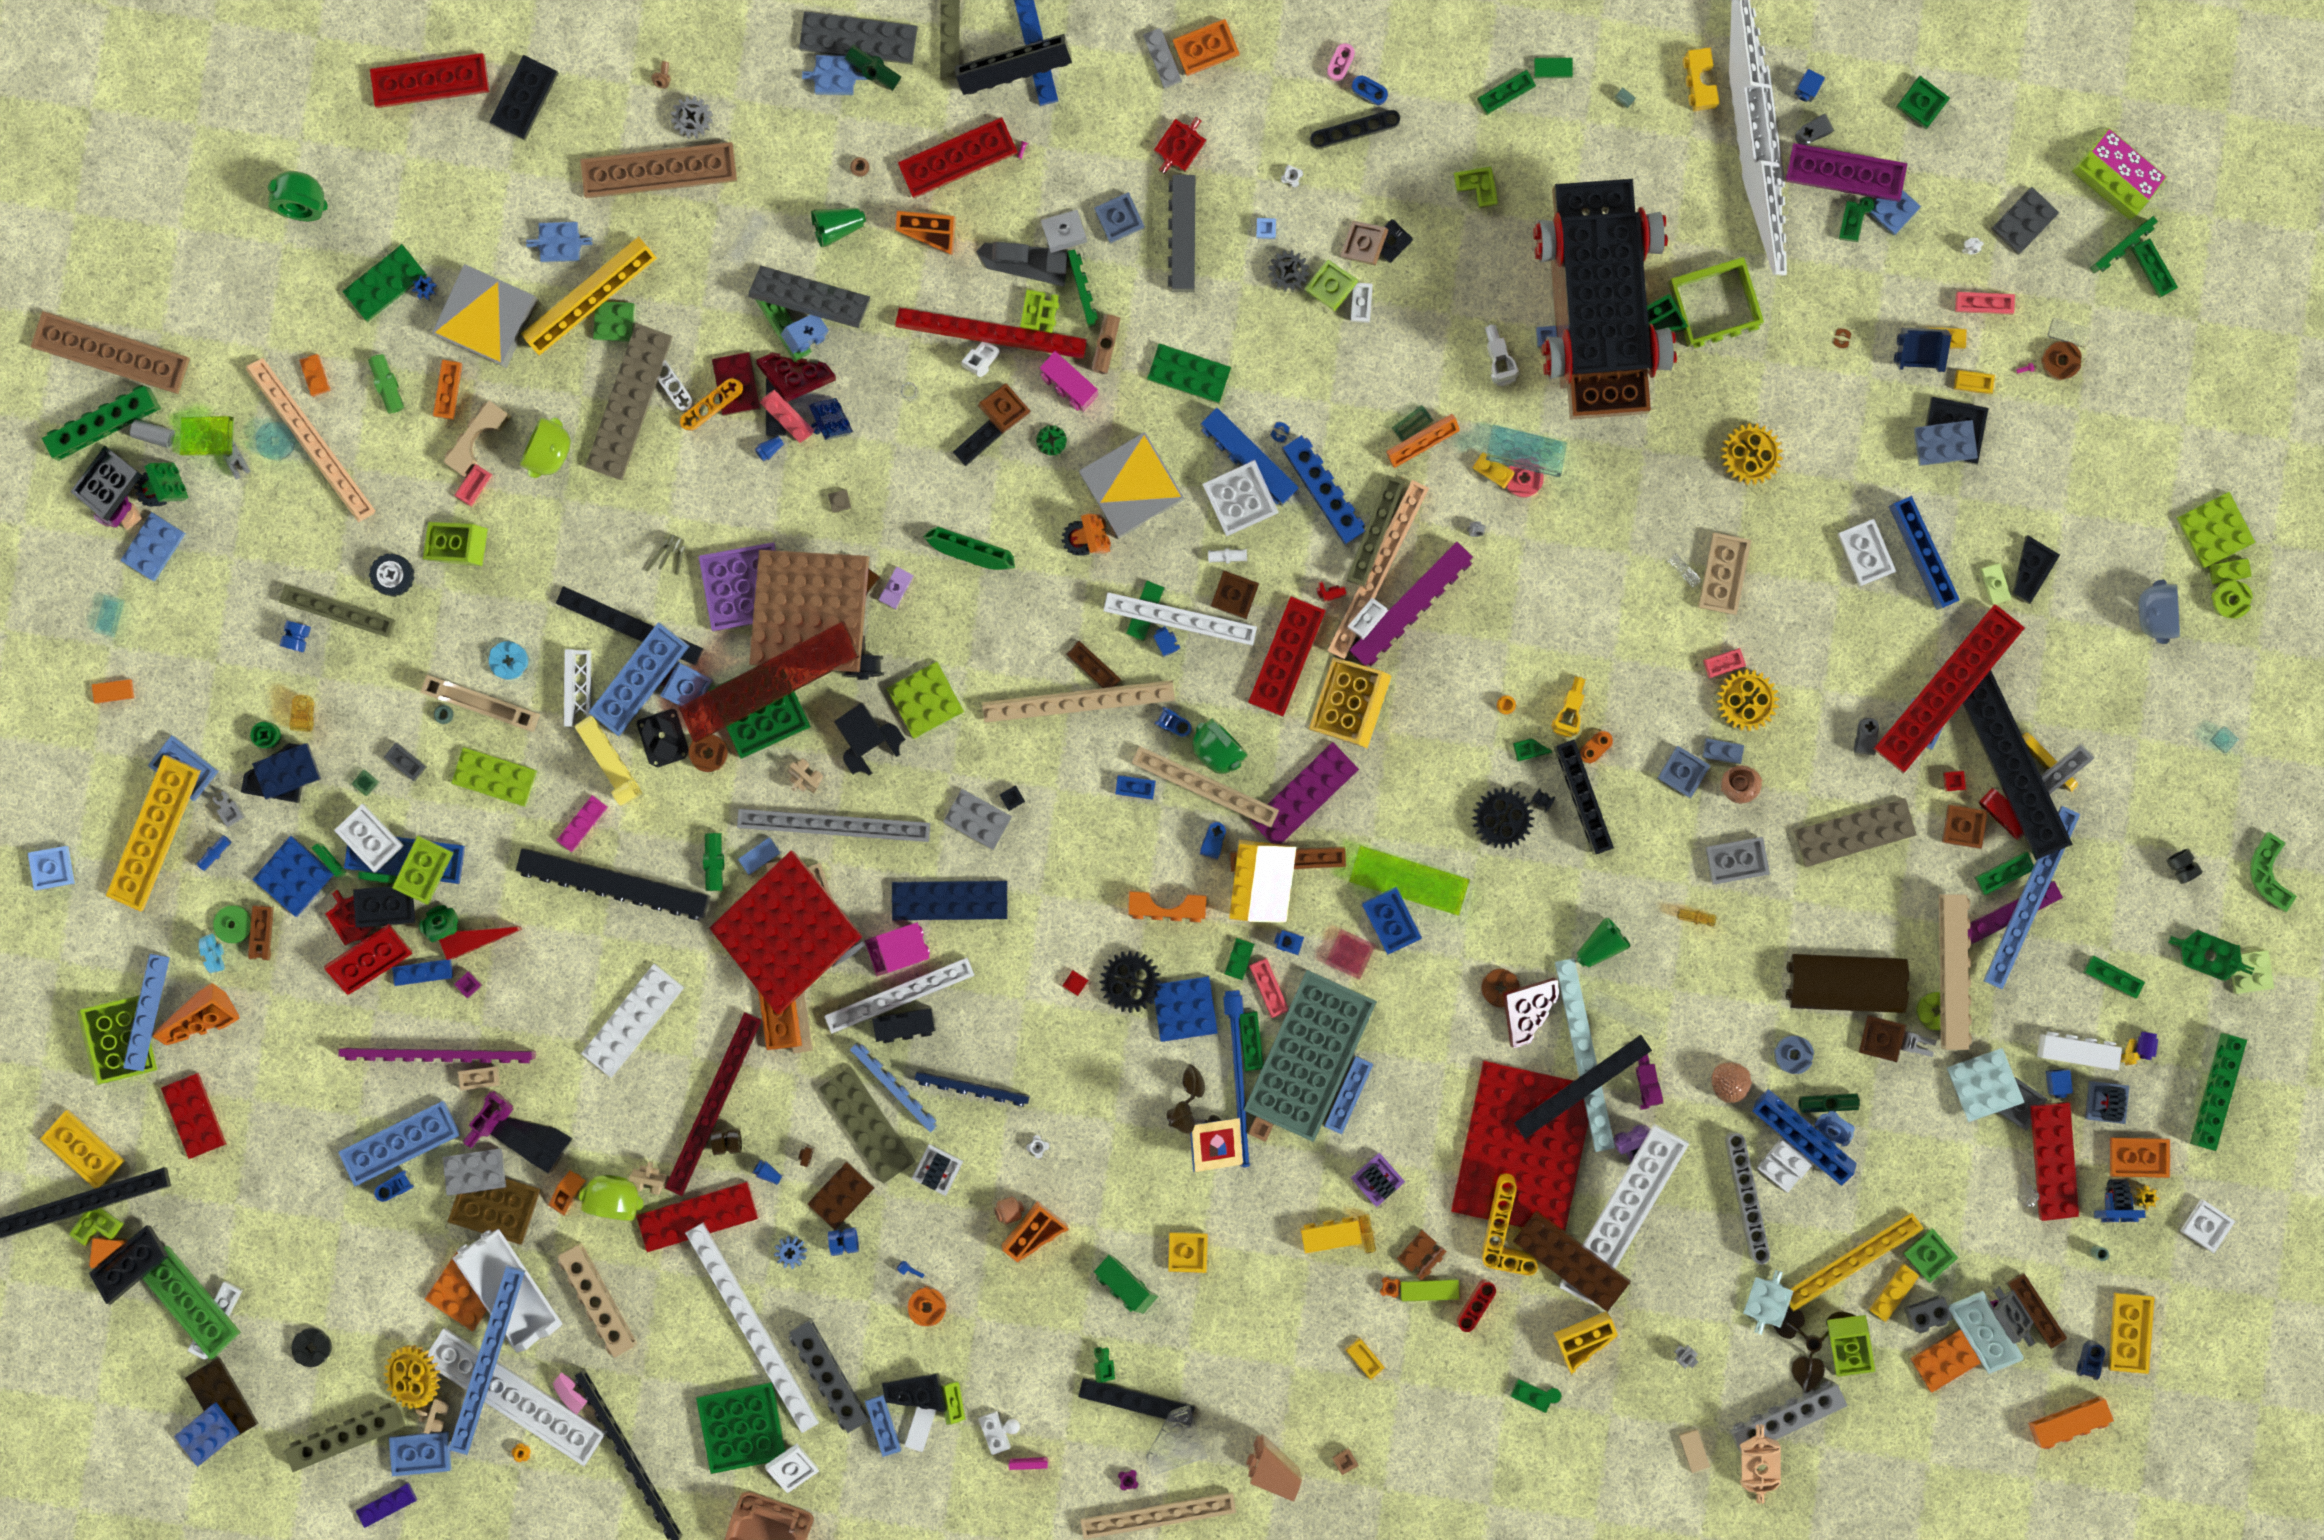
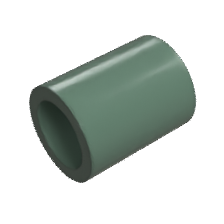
M1623 87L1614 97L1627 109L1636 99Z
M2098 1245L2091 1248L2090 1253L2093 1258L2100 1261L2108 1259L2109 1251L2106 1248ZM2099 1250H2102L2101 1256L2098 1257Z

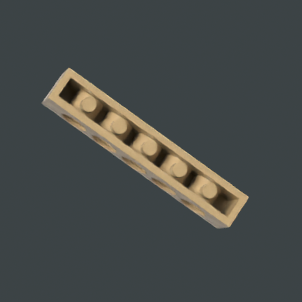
M580 1243L558 1256V1264L563 1271L567 1272L569 1276L567 1279L571 1287H575L577 1290V1298L581 1304L585 1305L589 1320L594 1321L597 1335L604 1339L607 1353L615 1358L635 1347L637 1342L583 1244ZM575 1262L581 1265V1272L574 1270L573 1264ZM584 1279L590 1281V1289H586L583 1286L582 1282ZM596 1296L600 1299L599 1306L592 1303V1297ZM603 1313L610 1317L608 1323L602 1321L601 1315ZM612 1330L619 1333V1339L611 1337L610 1333Z

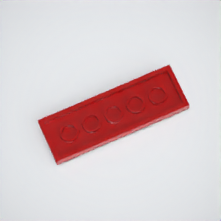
M484 53L370 69L374 105L376 108L490 92Z
M1003 117L897 163L914 199L1018 154V151Z
M1290 596L1249 698V704L1284 717L1326 610Z
M2070 1102L2032 1105L2030 1110L2039 1220L2048 1221L2079 1217Z
M748 1181L636 1215L647 1253L689 1240L685 1233L701 1223H704L709 1233H713L759 1218Z

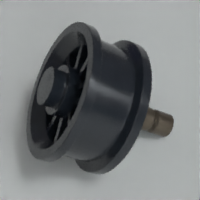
M864 635L862 639L860 672L844 671L842 677L869 680V677L884 676V672H881V660L884 658L880 655L866 654Z

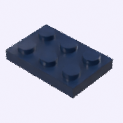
M308 743L252 763L265 800L321 780Z

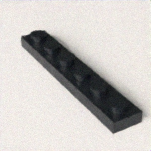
M1084 1377L1078 1395L1079 1398L1186 1425H1191L1195 1405L1104 1382L1097 1383L1096 1380Z

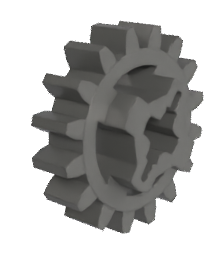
M1283 250L1282 256L1279 253L1276 254L1277 260L1271 259L1273 266H1268V270L1272 271L1268 274V277L1274 278L1271 284L1277 283V290L1283 287L1284 292L1287 291V288L1294 292V287L1301 289L1300 283L1306 284L1307 280L1304 277H1309V273L1305 270L1309 269V265H1304L1306 258L1300 259L1301 253L1295 256L1293 250H1291L1290 254ZM1291 259L1289 262H1283V260ZM1297 264H1299L1301 268V274L1299 271H1297ZM1293 265L1292 273L1285 277V269L1288 270ZM1276 269L1281 273L1280 279L1277 277ZM1289 280L1295 281L1293 283H1286Z

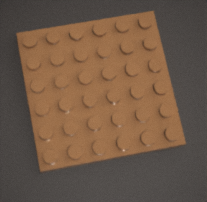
M759 550L749 665L860 672L869 556Z

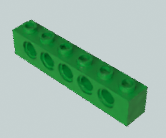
M143 385L137 386L132 390L133 392L127 395H119L112 403H104L98 407V410L86 412L81 415L80 419L68 421L64 424V427L47 432V436L43 437L42 440L51 458L60 461L131 425L135 419L140 420L160 410L161 407L151 388ZM138 400V406L133 409L132 403ZM121 409L120 416L115 417L116 410ZM103 417L104 423L98 426V420ZM86 426L87 431L82 435L81 429ZM69 435V441L65 444L64 437Z
M2220 1034L2190 1144L2217 1151L2245 1051L2246 1039L2229 1034Z

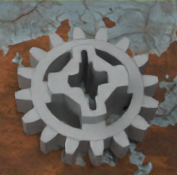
M687 96L685 102L680 99V105H674L676 112H671V115L675 118L671 122L676 124L674 129L676 131L680 130L679 134L681 136H684L686 133L688 139L692 135L698 139L699 133L704 136L705 129L710 131L708 123H713V120L709 118L713 116V113L708 111L710 107L708 104L704 105L703 99L698 102L696 96L692 100ZM688 112L694 116L696 123L689 118ZM704 117L703 123L700 124V123H701V118Z

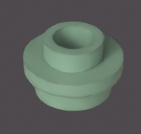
M440 705L434 711V718L440 724H448L453 719V710L447 705ZM443 711L447 712L446 718L441 717Z

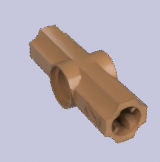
M1104 314L1091 371L1108 374L1121 318ZM1104 340L1111 342V346L1107 349L1102 348L1100 345Z

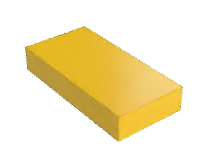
M1956 370L1953 390L1991 395L1993 394L1995 375Z
M1358 1338L1345 1349L1370 1380L1385 1368L1361 1338Z

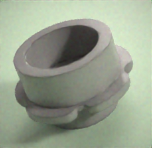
M1480 521L1472 522L1467 527L1471 537H1479L1485 534L1484 529H1486V526L1482 525Z

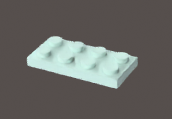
M1983 1291L1949 1305V1311L1988 1374L2023 1360L2024 1356L2016 1343L2013 1344L2006 1335L2004 1328L1993 1313V1306Z

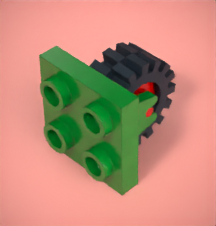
M175 463L147 464L144 466L146 472L142 473L143 475L136 483L138 486H134V490L138 489L135 495L140 496L138 501L149 507L166 505L169 501H184L189 498Z

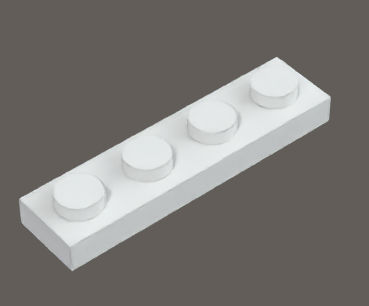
M225 1281L214 1300L229 1317L243 1289ZM193 1340L188 1351L204 1360L207 1359V1355Z

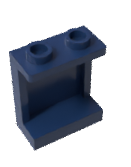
M1901 327V333L1897 335V345L1899 346L1898 352L1894 354V363L1899 370H1903L1904 367L1935 368L1937 372H1945L1951 334L1947 329Z

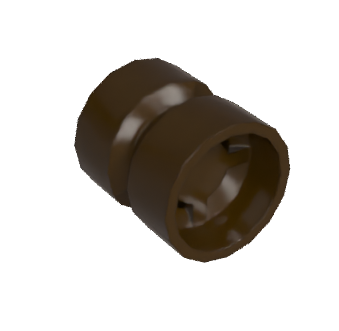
M740 1128L728 1129L727 1132L723 1130L711 1131V1147L714 1156L725 1155L727 1151L730 1154L742 1152ZM728 1137H729L730 1146H727V1138H728Z

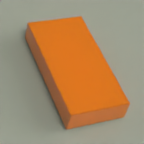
M131 679L92 684L94 704L134 699Z

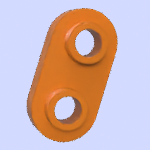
M1606 731L1596 733L1580 749L1579 753L1582 761L1589 764L1600 758L1613 744L1611 734ZM1601 737L1606 738L1607 742L1605 744L1600 742ZM1588 750L1593 752L1592 757L1586 755Z

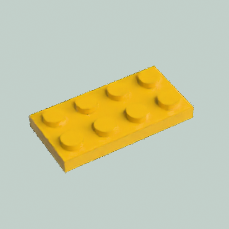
M69 1109L65 1110L40 1138L43 1143L94 1189L102 1187L125 1162L120 1155Z
M2114 1292L2108 1370L2149 1374L2154 1296Z

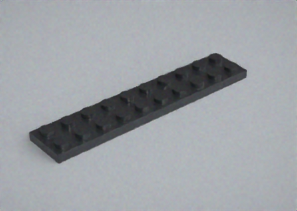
M1990 670L1962 704L2035 860H2038L2069 847L2073 843L1997 681Z

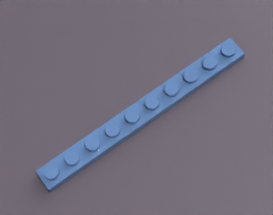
M2061 806L2058 814L2069 837H2071L2080 814ZM2065 848L2036 861L1983 982L2003 989Z
M506 1265L449 1447L450 1451L468 1455L526 1270Z

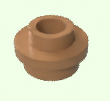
M862 157L855 158L850 164L851 172L857 177L865 176L869 172V163ZM859 164L864 166L862 170H857Z

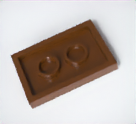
M847 1161L807 1205L836 1230L875 1187Z

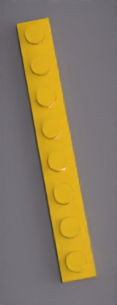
M1913 1212L1791 1288L1790 1290L1794 1292L1789 1303L1790 1308L1793 1312L1924 1230L1923 1226Z

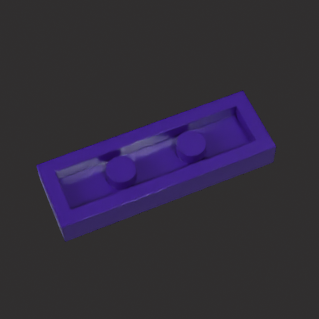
M407 1483L357 1509L356 1513L363 1527L366 1528L414 1503L418 1499L410 1484Z

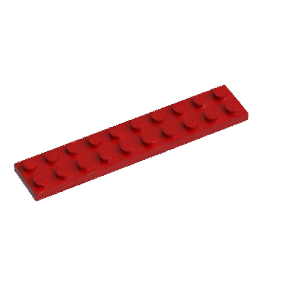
M1994 604L1873 750L1904 774L2025 627Z

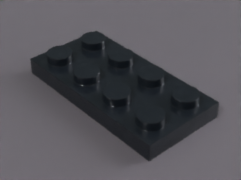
M523 55L489 123L525 141L559 74L558 71Z
M146 1225L89 1272V1275L105 1303L111 1305L169 1256L153 1228Z

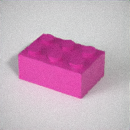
M1056 351L1040 367L1041 379L1050 386L1052 384L1055 386V392L1063 399L1066 396L1069 399V404L1076 411L1080 409L1084 412L1099 395L1098 389Z

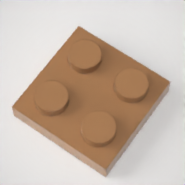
M1353 221L1340 256L1343 259L1376 266L1388 229L1382 226Z

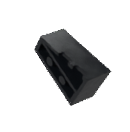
M933 1007L879 1016L872 1019L876 1042L883 1041V1044L895 1042L894 1039L901 1037L902 1040L913 1039V1035L921 1034V1037L931 1036L932 1032L936 1031Z

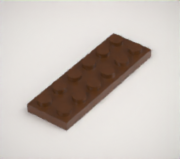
M1537 1210L1513 1240L1515 1244L1606 1312L1611 1309L1631 1283L1630 1279Z

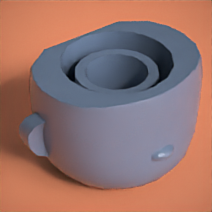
M2164 579L2157 580L2153 586L2147 588L2139 597V623L2141 630L2147 636L2155 638L2160 644H2167L2170 639L2180 637L2177 584H2167Z

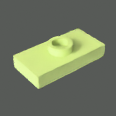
M2000 563L1980 569L1991 605L2012 599Z

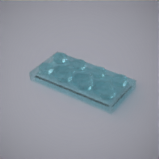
M1493 425L1485 460L1560 478L1567 442Z

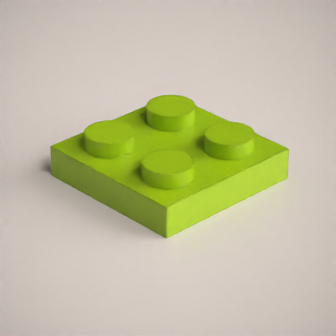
M1328 259L1305 287V291L1333 311H1336L1358 283V280Z

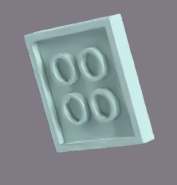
M2003 1048L1947 1067L1968 1122L2025 1103Z

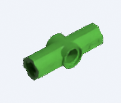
M385 355L372 356L368 359L375 378V387L382 396L387 412L391 414L402 411L405 407L398 391L399 385L396 377L391 373Z

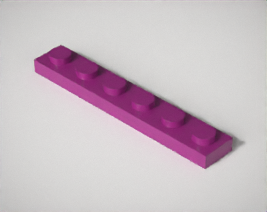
M2055 881L2050 882L2038 911L2063 898ZM2020 897L1970 922L1968 937H1970L1971 945L2007 927Z

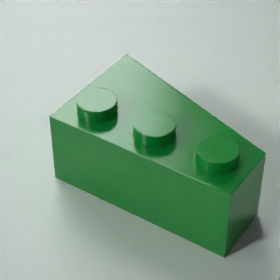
M1108 1255L1094 1271L1097 1275V1281L1103 1286L1108 1285L1111 1288L1109 1292L1117 1299L1120 1297L1125 1302L1123 1304L1124 1307L1130 1312L1134 1311L1144 1314L1159 1297L1157 1294L1151 1293L1142 1281H1139L1129 1269L1112 1255Z

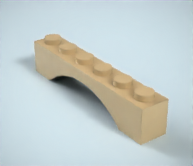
M426 675L420 692L531 732L535 731L540 717L539 713L431 675Z

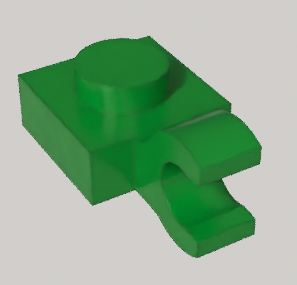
M1094 1348V1355L1098 1359V1362L1094 1363L1096 1382L1103 1383L1114 1380V1360H1109V1348Z

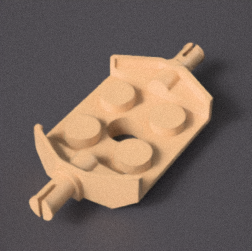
M1760 1424V1427L1756 1425V1436L1740 1444L1742 1480H1740V1483L1749 1492H1755L1756 1502L1763 1504L1765 1502L1764 1494L1775 1490L1781 1484V1446L1778 1441L1764 1436V1425ZM1766 1465L1764 1470H1757L1758 1466Z

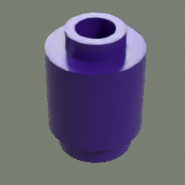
M2141 1032V1036H2138L2136 1052L2140 1055V1059L2152 1060V1057H2156L2159 1040L2157 1039V1034Z

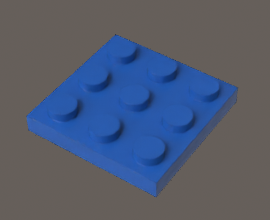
M290 836L252 880L291 914L298 917L334 874L297 839Z
M1209 976L1157 984L1161 991H1155L1158 998H1154L1161 1042L1218 1034Z

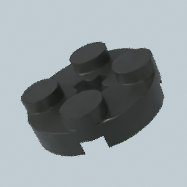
M319 1328L304 1329L296 1334L292 1342V1355L296 1363L305 1367H316L325 1362L332 1351L331 1339ZM310 1342H313V1346H316L313 1353L307 1349Z

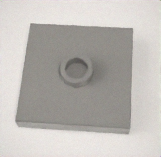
M1078 210L1041 220L1051 253L1087 242Z

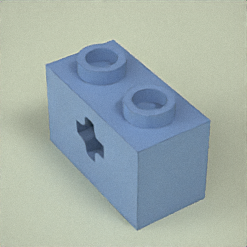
M809 315L786 326L781 336L794 354L798 351L801 353L806 351L814 343L816 345L822 343L826 339L825 336L829 330L820 317Z

